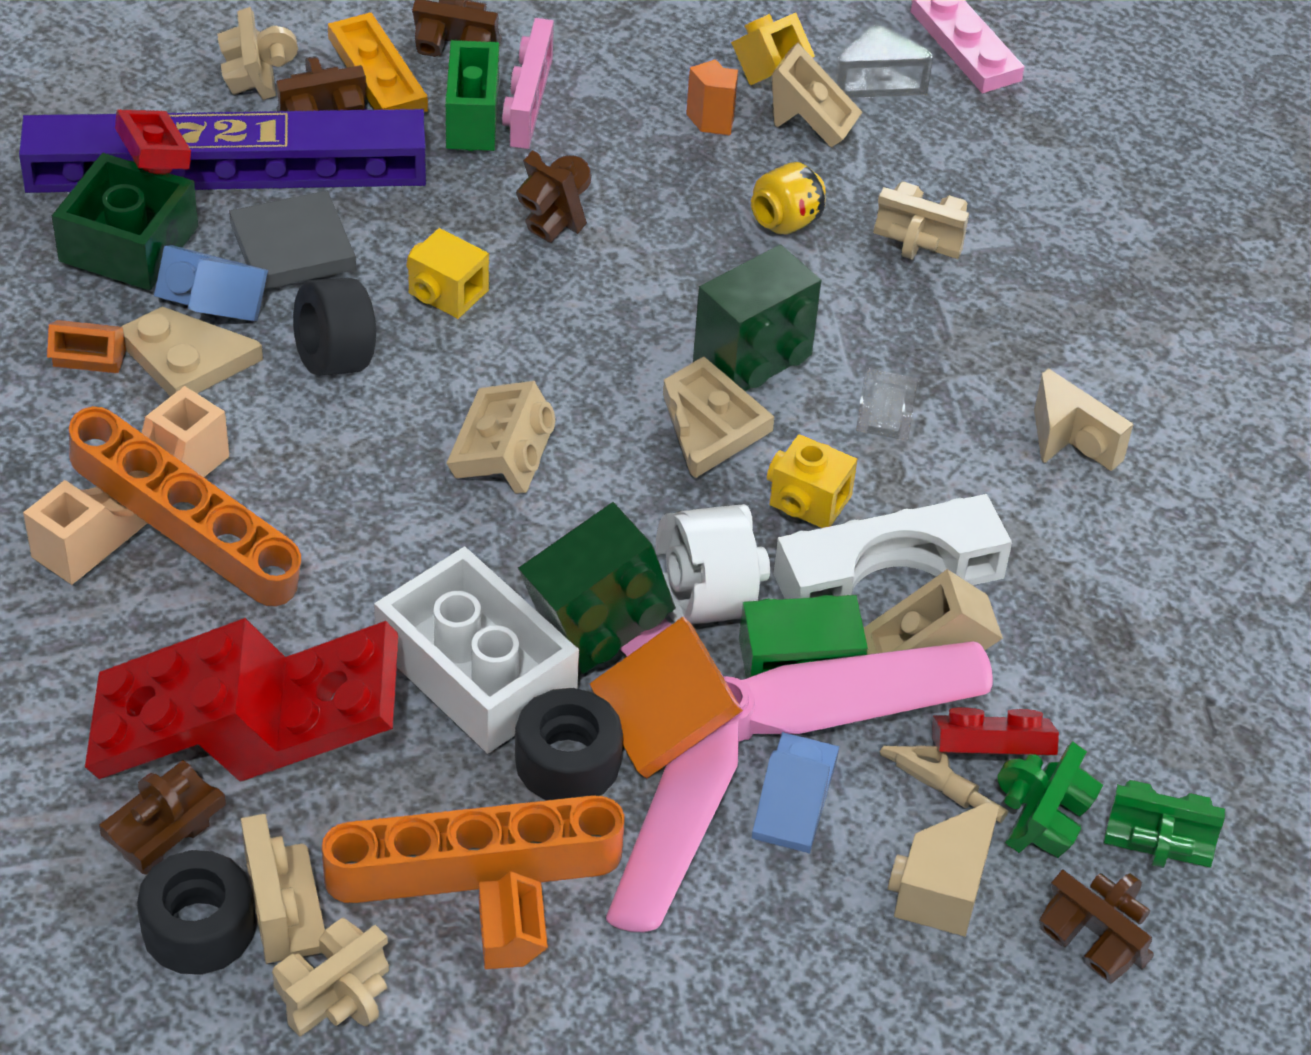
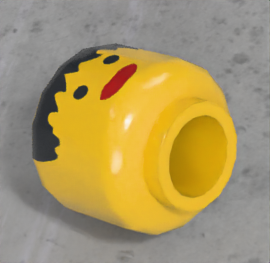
M791 162L765 173L756 181L751 198L753 215L763 227L777 234H791L812 224L822 216L825 209L824 182L810 167L800 162Z

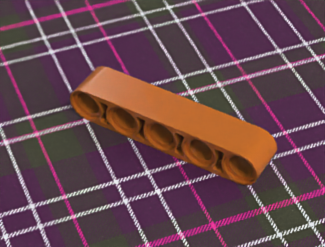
M92 406L80 410L73 416L69 425V459L72 467L80 475L255 601L265 606H279L287 603L294 597L298 587L301 553L298 546L291 539L113 412L103 407ZM91 439H99L106 443L99 446H90L84 442ZM138 470L145 471L151 475L144 478H134L128 474ZM186 502L194 505L195 508L179 510L174 508L173 505ZM224 534H232L241 540L234 543H226L217 537ZM276 566L283 569L286 573L275 576L265 573L262 569Z
M585 796L345 822L331 828L323 838L324 884L327 892L334 899L343 903H361L478 890L479 882L498 881L510 871L539 882L601 876L616 869L622 860L625 815L621 806L605 796ZM471 848H479V850H469V849H471ZM409 855H419L416 857H407ZM350 861H351V862H357V863H353V864H345L346 862H350Z

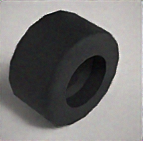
M353 278L311 280L299 288L294 301L293 332L301 361L310 373L318 376L361 372L369 366L375 351L376 319L369 294L359 280Z
M576 688L553 689L533 698L521 710L515 727L517 775L529 791L546 801L600 796L604 794L616 781L621 766L623 732L619 715L608 701L593 692ZM571 740L580 742L587 747L579 751L566 752L557 750L550 745L558 741Z
M189 850L174 854L151 868L140 884L137 910L141 934L147 952L161 966L180 974L203 975L223 969L242 956L251 942L255 923L252 890L246 873L231 858L214 851ZM193 904H210L219 908L211 916L197 921L182 920L174 917L175 913Z

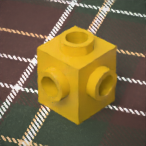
M798 434L787 451L779 450L770 463L767 472V480L772 482L769 505L792 517H798L818 527L832 526L852 497L858 459L838 451L827 444Z

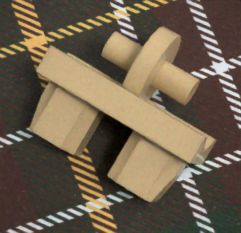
M251 7L237 11L239 26L218 34V43L227 61L221 64L222 76L233 95L256 87L262 100L276 96L272 65L276 67L283 66L296 56L298 50L296 36L291 30L276 25L259 32L255 26L254 12Z
M903 181L894 190L883 187L878 198L879 208L874 226V234L903 242L902 257L911 260L914 259L919 247L952 258H959L963 250L969 213L966 212V200L949 195L946 198H942L940 204L923 199V192L919 186Z
M341 918L325 929L319 938L320 952L327 960L314 969L299 953L289 955L274 966L272 970L274 987L286 1003L288 1025L299 1037L327 1017L335 1026L339 1025L349 1016L363 1026H368L378 1019L379 1010L374 998L387 989L382 976L389 972V964L383 952V946L388 943V936L376 925L363 932L345 918Z

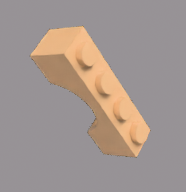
M186 386L182 387L145 416L142 434L201 476L205 477L229 458L225 411ZM137 470L130 472L128 475L134 478H144L151 474ZM66 480L62 481L23 512L31 557L71 585L148 524L97 486L80 490Z

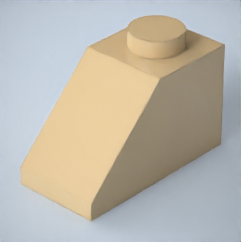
M948 569L864 627L868 646L867 655L972 641L978 642L984 650H987L1003 639L988 595Z
M987 802L915 833L909 856L897 854L893 865L888 890L899 893L894 917L966 937L1000 805Z

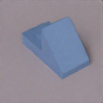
M165 245L154 296L188 305V310L257 321L268 270L173 245Z
M782 732L777 750H773L769 758L751 839L806 853L811 852L837 763L839 746Z

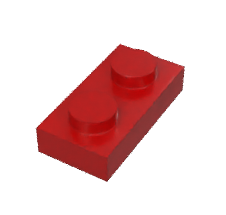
M116 111L115 129L138 168L154 174H168L172 172V169H189L191 149L167 111Z
M956 707L949 709V716L933 715L932 739L939 752L1058 755L1059 731L1049 718H1043V713L1040 711L1012 709L1008 711L1007 717H984L985 712L983 710Z

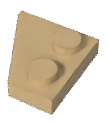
M163 306L121 326L123 327L126 351L170 397L184 386L198 394L263 360L262 345L257 340Z
M704 356L664 379L663 396L689 472L695 478L773 431L774 416Z

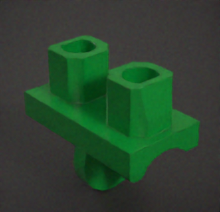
M1072 741L1065 749L1060 761L1049 762L1043 770L1041 769L1043 760L1034 754L1028 755L1026 760L1010 759L1004 763L997 776L998 784L1007 794L1004 802L1013 809H1019L1022 803H1025L1005 844L1020 853L1033 842L1057 858L1074 844L1081 830V825L1058 810L1060 803L1080 817L1092 806L1103 787V784L1079 767L1087 753L1086 750Z
M1129 780L1125 786L1117 784L1105 831L1104 843L1152 854V866L1164 868L1167 858L1211 868L1219 834L1225 820V808L1213 806L1210 797L1192 793L1180 798L1158 794L1151 784Z

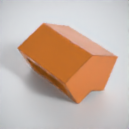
M716 59L690 67L686 115L701 132L731 136L735 113L738 70L723 68Z
M61 320L49 324L47 357L52 358L53 367L119 374L126 352L123 327Z
M511 871L498 881L479 882V912L484 970L524 967L548 948L541 882Z

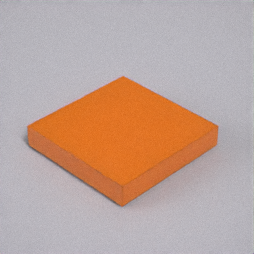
M681 617L589 683L593 692L608 701L619 715L623 732L622 744L637 771L646 779L743 711L694 627L685 617Z

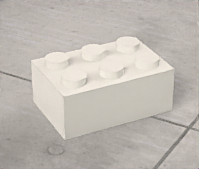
M465 546L374 603L375 624L387 621L399 634L397 668L487 754L515 736V727L520 712L533 698L553 689H577L579 649Z

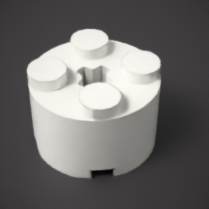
M747 505L685 510L662 516L656 534V555L666 554L667 572L663 574L676 607L675 610L668 614L674 622L681 617H685L692 625L741 619L743 602L758 601L759 584L769 579L770 562L766 549L756 546L752 531V516Z

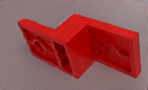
M246 618L100 671L85 768L98 779H102L199 744L238 781L242 782L393 729L399 634L387 621H383L285 657Z

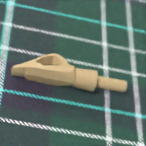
M883 746L880 750L881 756L896 762L897 767L920 782L938 791H943L944 795L965 809L970 805L978 807L987 802L997 804L980 794L977 784L954 773L950 768L947 753L939 752L936 746ZM1000 806L996 821L1002 823L1008 814V810Z

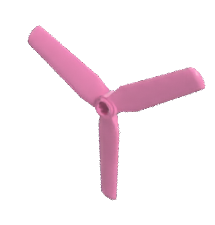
M664 618L658 626L645 630L621 647L620 650L628 656L672 624ZM972 641L783 665L744 680L724 676V680L743 711L666 765L607 913L606 921L618 929L629 932L653 931L661 925L738 766V742L749 740L753 734H782V732L801 734L985 695L991 691L993 674L984 648L978 642Z

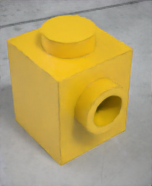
M796 12L773 22L770 14L744 25L748 34L731 42L750 86L771 77L792 46L797 43L812 58L815 57Z
M438 228L424 242L417 243L408 255L406 266L408 269L409 294L417 297L421 302L430 304L457 319L489 291V253L441 228Z

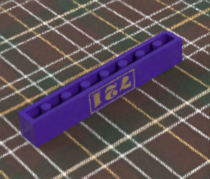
M424 109L168 113L191 149L189 169H172L170 174L193 180L195 190L426 186ZM116 114L23 115L19 158L25 193L71 192L102 153L134 162L115 129Z

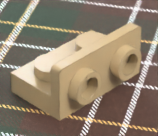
M535 381L478 389L446 463L455 478L489 476L503 473L515 494L528 491L534 473L539 467L540 459L549 436L555 427L554 410L551 404L543 397Z
M266 814L241 818L245 858L265 963L282 961L291 954L299 953L304 957L321 953L319 938L322 936L325 928L307 846L305 844L284 846L282 836L270 838Z

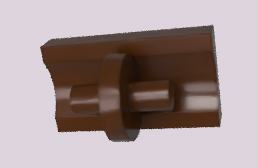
M415 0L412 13L416 28L415 44L417 52L422 55L436 57L441 55L444 42H451V40L499 42L500 47L502 36L498 32V13L486 11V3L474 2L472 0H439L438 2Z
M317 56L307 57L305 60L306 72L290 75V78L276 80L278 94L277 111L364 110L366 75L362 65L343 69L338 67L322 69Z
M532 150L523 160L528 178L516 191L519 202L531 211V214L525 219L528 230L549 243H552L565 227L578 234L587 224L579 195L587 190L591 183L592 174L588 163L581 157L571 155L558 158L549 167L542 161L540 154Z
M182 760L161 777L155 773H149L138 781L140 793L99 824L100 834L122 853L126 861L140 873L147 875L151 868L163 861L164 854L183 838H195L210 826L209 818L226 805L225 794L220 789L210 786L203 781L191 765Z
M1063 869L1051 882L1054 897L1048 903L1039 919L1040 928L1043 933L1066 948L1080 930L1086 926L1100 938L1084 956L1085 963L1110 984L1129 970L1133 964L1143 970L1154 957V952L1148 949L1152 942V936L1123 915L1126 914L1140 925L1150 913V909L1135 899L1142 885L1138 878L1129 873L1115 884L1105 875L1099 873L1092 881L1090 888L1105 898L1104 900Z

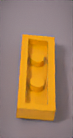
M372 12L328 23V39L346 67L362 65L366 75L365 96L374 110L424 109V112L428 111L427 94Z

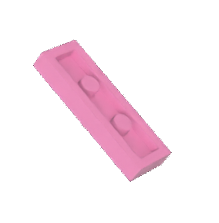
M912 0L911 13L981 93L1022 81L1023 64L965 0Z
M535 18L530 37L522 36L519 50V65H522V67L514 66L511 95H514V97L506 96L502 115V125L510 126V147L525 149L530 147L553 59L554 20Z

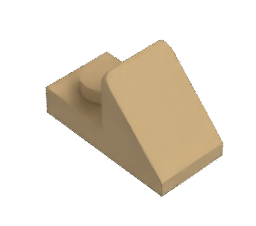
M799 43L792 46L772 73L774 124L776 127H779L799 113L832 148L846 137L862 114V111Z
M1048 368L1043 372L1034 408L1042 462H1047L1067 444H1071L1085 456L1092 458L1112 471L1124 461L1133 423Z

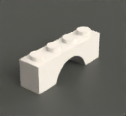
M983 494L964 499L956 498L945 503L916 509H903L896 513L864 520H851L844 524L821 529L798 531L791 535L778 537L773 574L784 599L811 598L822 595H851L854 587L865 576L874 571L889 567L915 568L936 577L948 569L968 583L977 585L1004 579L1012 541L988 495Z

